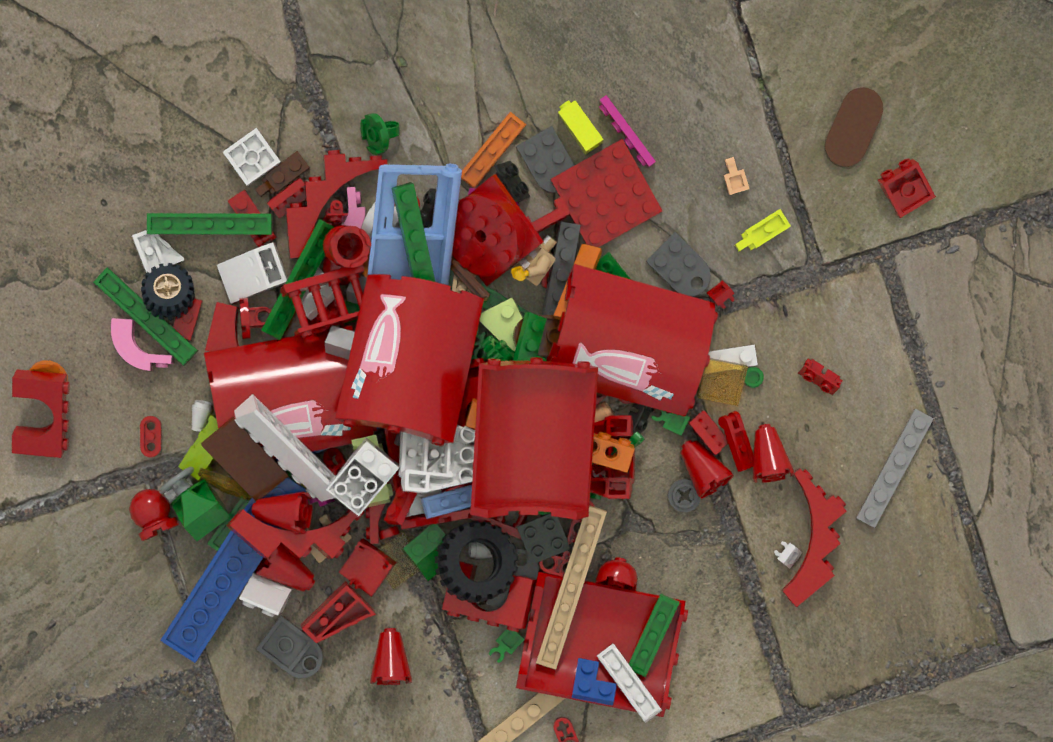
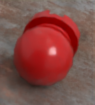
M347 225L332 228L326 234L323 242L324 254L331 263L337 266L352 268L362 265L368 259L367 256L371 247L370 238L363 229Z
M156 489L141 490L130 502V517L135 525L142 528V532L138 534L141 541L157 536V531L160 529L163 531L170 530L179 525L177 517L171 518L169 516L171 510L169 500Z

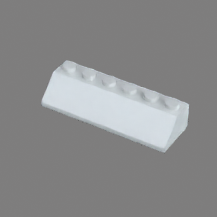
M253 394L234 410L237 425L242 429L246 428L250 432V437L256 443L260 442L270 457L274 455L279 460L278 464L285 471L289 470L293 474L292 478L299 485L302 483L312 498L317 497L321 502L335 498L326 490L335 478V475Z

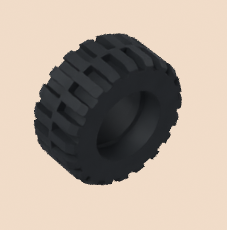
M472 521L455 527L449 534L443 537L442 544L438 545L436 550L438 556L435 557V563H438V568L435 570L436 574H440L442 579L439 582L442 586L448 588L447 592L450 595H456L457 599L461 601L467 600L471 603L483 602L498 597L499 594L504 593L508 589V585L513 583L515 579L513 575L518 570V566H515V562L519 561L518 554H514L513 549H516V546L508 540L510 536L507 532L504 534L501 532V527L497 525L492 526L490 522ZM469 543H481L492 554L494 562L493 571L484 581H472L461 570L459 564L460 552Z

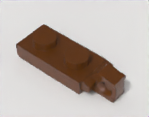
M296 151L264 175L265 177L261 179L263 184L255 190L260 197L269 191L272 195L275 192L278 193L310 167L299 152Z

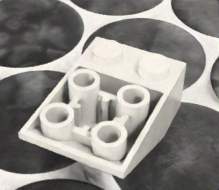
M273 242L217 265L231 304L238 302L239 298H249L282 286L288 280L276 244Z
M365 438L326 490L359 516L399 469V464L368 438Z
M254 572L239 599L243 600V605L252 609L257 606L263 609L262 613L273 617L284 611L293 588L261 577Z

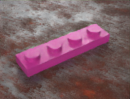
M607 95L599 100L601 104L599 109L605 117L609 115L613 120L611 125L617 133L622 132L625 136L624 142L630 150L634 148L637 152L636 158L639 163L650 168L656 161Z

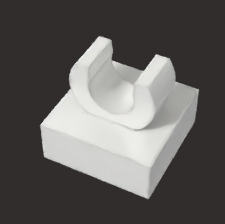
M782 541L781 544L785 547L784 551L779 553L775 550L774 553L778 556L777 559L790 569L802 552L793 544H787Z

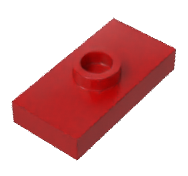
M193 300L192 308L188 307L189 312L186 315L182 312L181 318H175L173 328L185 339L192 340L202 300Z

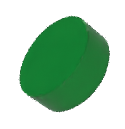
M750 367L744 371L742 378L746 386L756 388L762 384L764 375L759 368Z

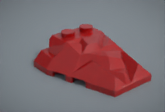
M610 415L605 417L604 420L595 422L594 433L604 432L611 435L612 439L619 440V438H625L629 440L633 435L632 416ZM608 447L605 450V453L607 455H610L613 452L614 447ZM635 450L628 472L594 463L591 471L590 493L608 499H630L632 484L635 481Z

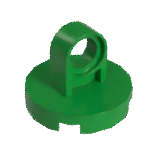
M376 113L367 114L365 119H361L360 131L362 140H367L369 146L366 148L374 155L386 152L389 147V139L400 135L399 123L396 121L384 122Z

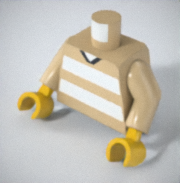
M547 235L543 239V244L514 265V268L511 269L513 278L518 281H523L526 278L535 286H538L555 262L556 258L550 253V250L557 242Z

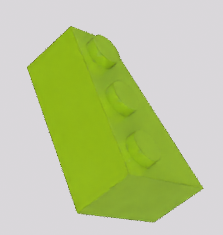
M210 415L208 418L209 422L200 431L199 437L178 466L182 470L193 467L194 472L191 476L198 481L208 478L213 470L210 467L216 461L201 445L205 439L218 429L216 415Z

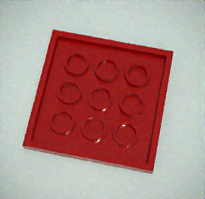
M623 139L550 179L559 197H562L569 209L570 217L574 224L581 225L579 233L586 245L600 247L662 212L658 201Z

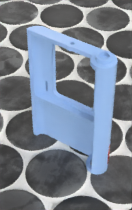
M451 163L446 164V166L388 164L379 166L367 276L371 274L391 275V279L401 280V276L411 277L401 228L392 226L395 204L392 188L397 186V178L401 174L437 175L433 222L430 228H424L435 282L449 285L462 170L458 168V165Z

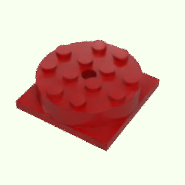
M496 174L488 178L468 196L458 201L452 255L463 268H467L469 272L479 275L486 287L544 243Z

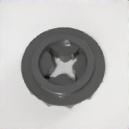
M688 479L676 481L668 491V500L671 506L680 512L694 510L701 501L692 481ZM679 489L680 491L682 490L683 492L691 489L689 491L690 493L688 494L691 502L689 500L687 501L684 499L683 501H680L678 503L681 495L679 494L680 492L677 490Z

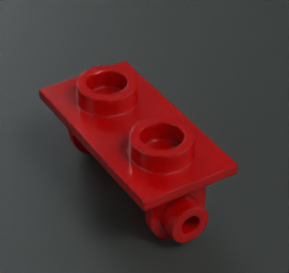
M334 200L325 211V217L322 221L337 227L344 222L348 213H343L342 203L339 200Z
M807 358L803 364L804 366L798 372L803 379L816 384L823 392L830 393L831 395L840 388L843 381L839 375L827 369L825 374L821 373L824 366L814 359L810 360Z

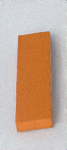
M509 112L462 170L461 179L472 188H476L525 128L526 124L512 112Z
M582 244L574 264L596 269L602 249ZM567 282L553 315L558 320H560L562 312H566L568 301H565Z

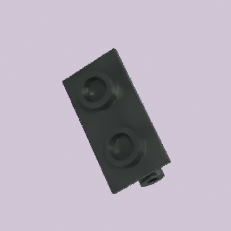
M430 188L423 198L424 205L422 210H420L423 228H430L432 226L436 189Z
M633 403L632 407L638 409V412L635 413L630 410L628 415L632 416L633 432L641 434L648 425L647 419L655 408Z

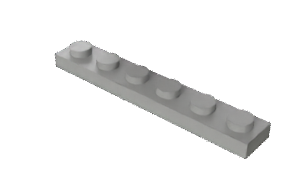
M917 409L913 410L856 516L857 519L873 528L876 527L934 418Z

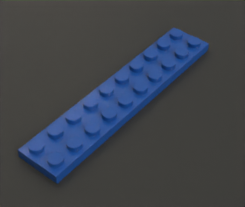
M287 477L263 498L306 492V488L290 477ZM251 498L244 510L255 518L252 515V505L256 501ZM262 522V523L267 524V525H269V526H272V527H274V528L282 529V528H280V527H277V526H274V525H271V524ZM230 531L160 641L196 663L263 557L234 532Z

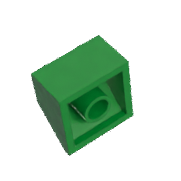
M431 524L401 549L427 581L436 575L435 569L438 568V563H435V557L438 556L436 550L438 545L442 544V539L446 535L437 524Z

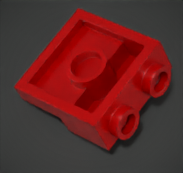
M909 158L899 162V167L895 170L888 169L881 173V178L877 180L899 218L936 197L919 163Z

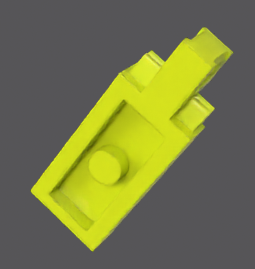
M781 209L745 230L741 234L743 240L734 246L738 252L747 246L750 250L756 249L791 227Z

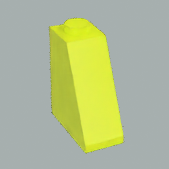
M568 100L559 107L561 109L558 111L559 117L585 155L603 144L604 139L576 101L571 103Z

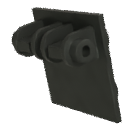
M507 161L495 165L497 171L495 174L501 182L503 181L502 184L505 185L515 202L520 203L522 200L530 197L529 189L525 182L520 179L518 175L519 170L515 164Z
M551 513L517 526L532 564L571 549L559 518L551 516Z

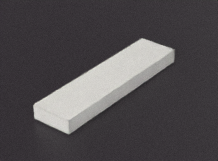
M614 644L597 655L645 723L662 711Z

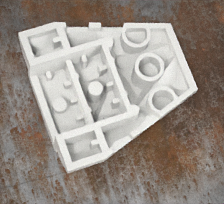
M457 425L454 442L444 443V446H437L432 444L431 440L401 432L399 477H401L403 491L427 493L472 482L475 430L467 426Z

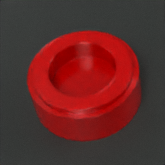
M398 526L379 531L380 540L399 534Z

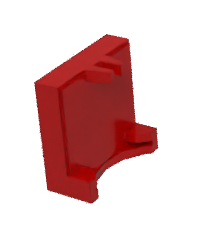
M562 197L554 200L555 210L534 222H531L529 216H527V219L537 233L570 216V211Z
M363 538L357 543L354 551L338 573L350 581V585L354 584L355 589H361L372 597L397 562Z

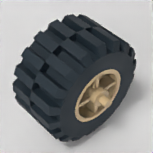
M163 263L159 264L157 269L154 266L151 268V273L147 271L145 274L146 279L142 280L141 292L148 312L151 311L154 317L159 315V319L162 320L165 317H168V320H173L172 317L174 316L177 319L181 318L182 312L186 315L189 312L188 307L192 308L193 300H195L194 284L191 275H188V271L185 268L181 270L180 265L173 267L172 263H168V266H164Z

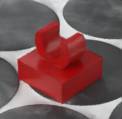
M723 280L707 292L710 299L723 309L726 308L723 302L728 298L732 302L734 301L732 295L735 293Z

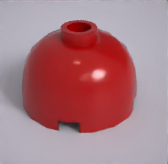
M616 557L614 560L602 564L598 570L595 583L636 591L638 577L635 568L627 563L626 559Z

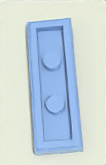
M472 485L422 498L421 503L426 519L470 508Z

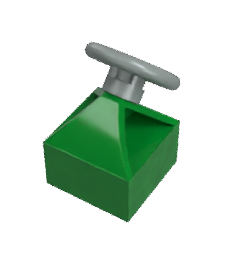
M188 467L166 482L159 489V493L164 494L173 489L178 497L171 505L186 531L196 541H199L230 518V515L217 492L205 479L193 486L189 484L186 478L194 472V468Z

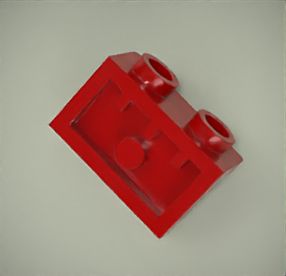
M299 177L267 202L278 218L286 214L285 208L290 207V203H301L305 200L304 182Z
M705 411L700 412L688 422L713 455H717L728 444L726 436Z

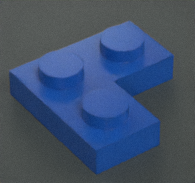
M578 658L572 698L613 706L616 683L596 680L599 662Z

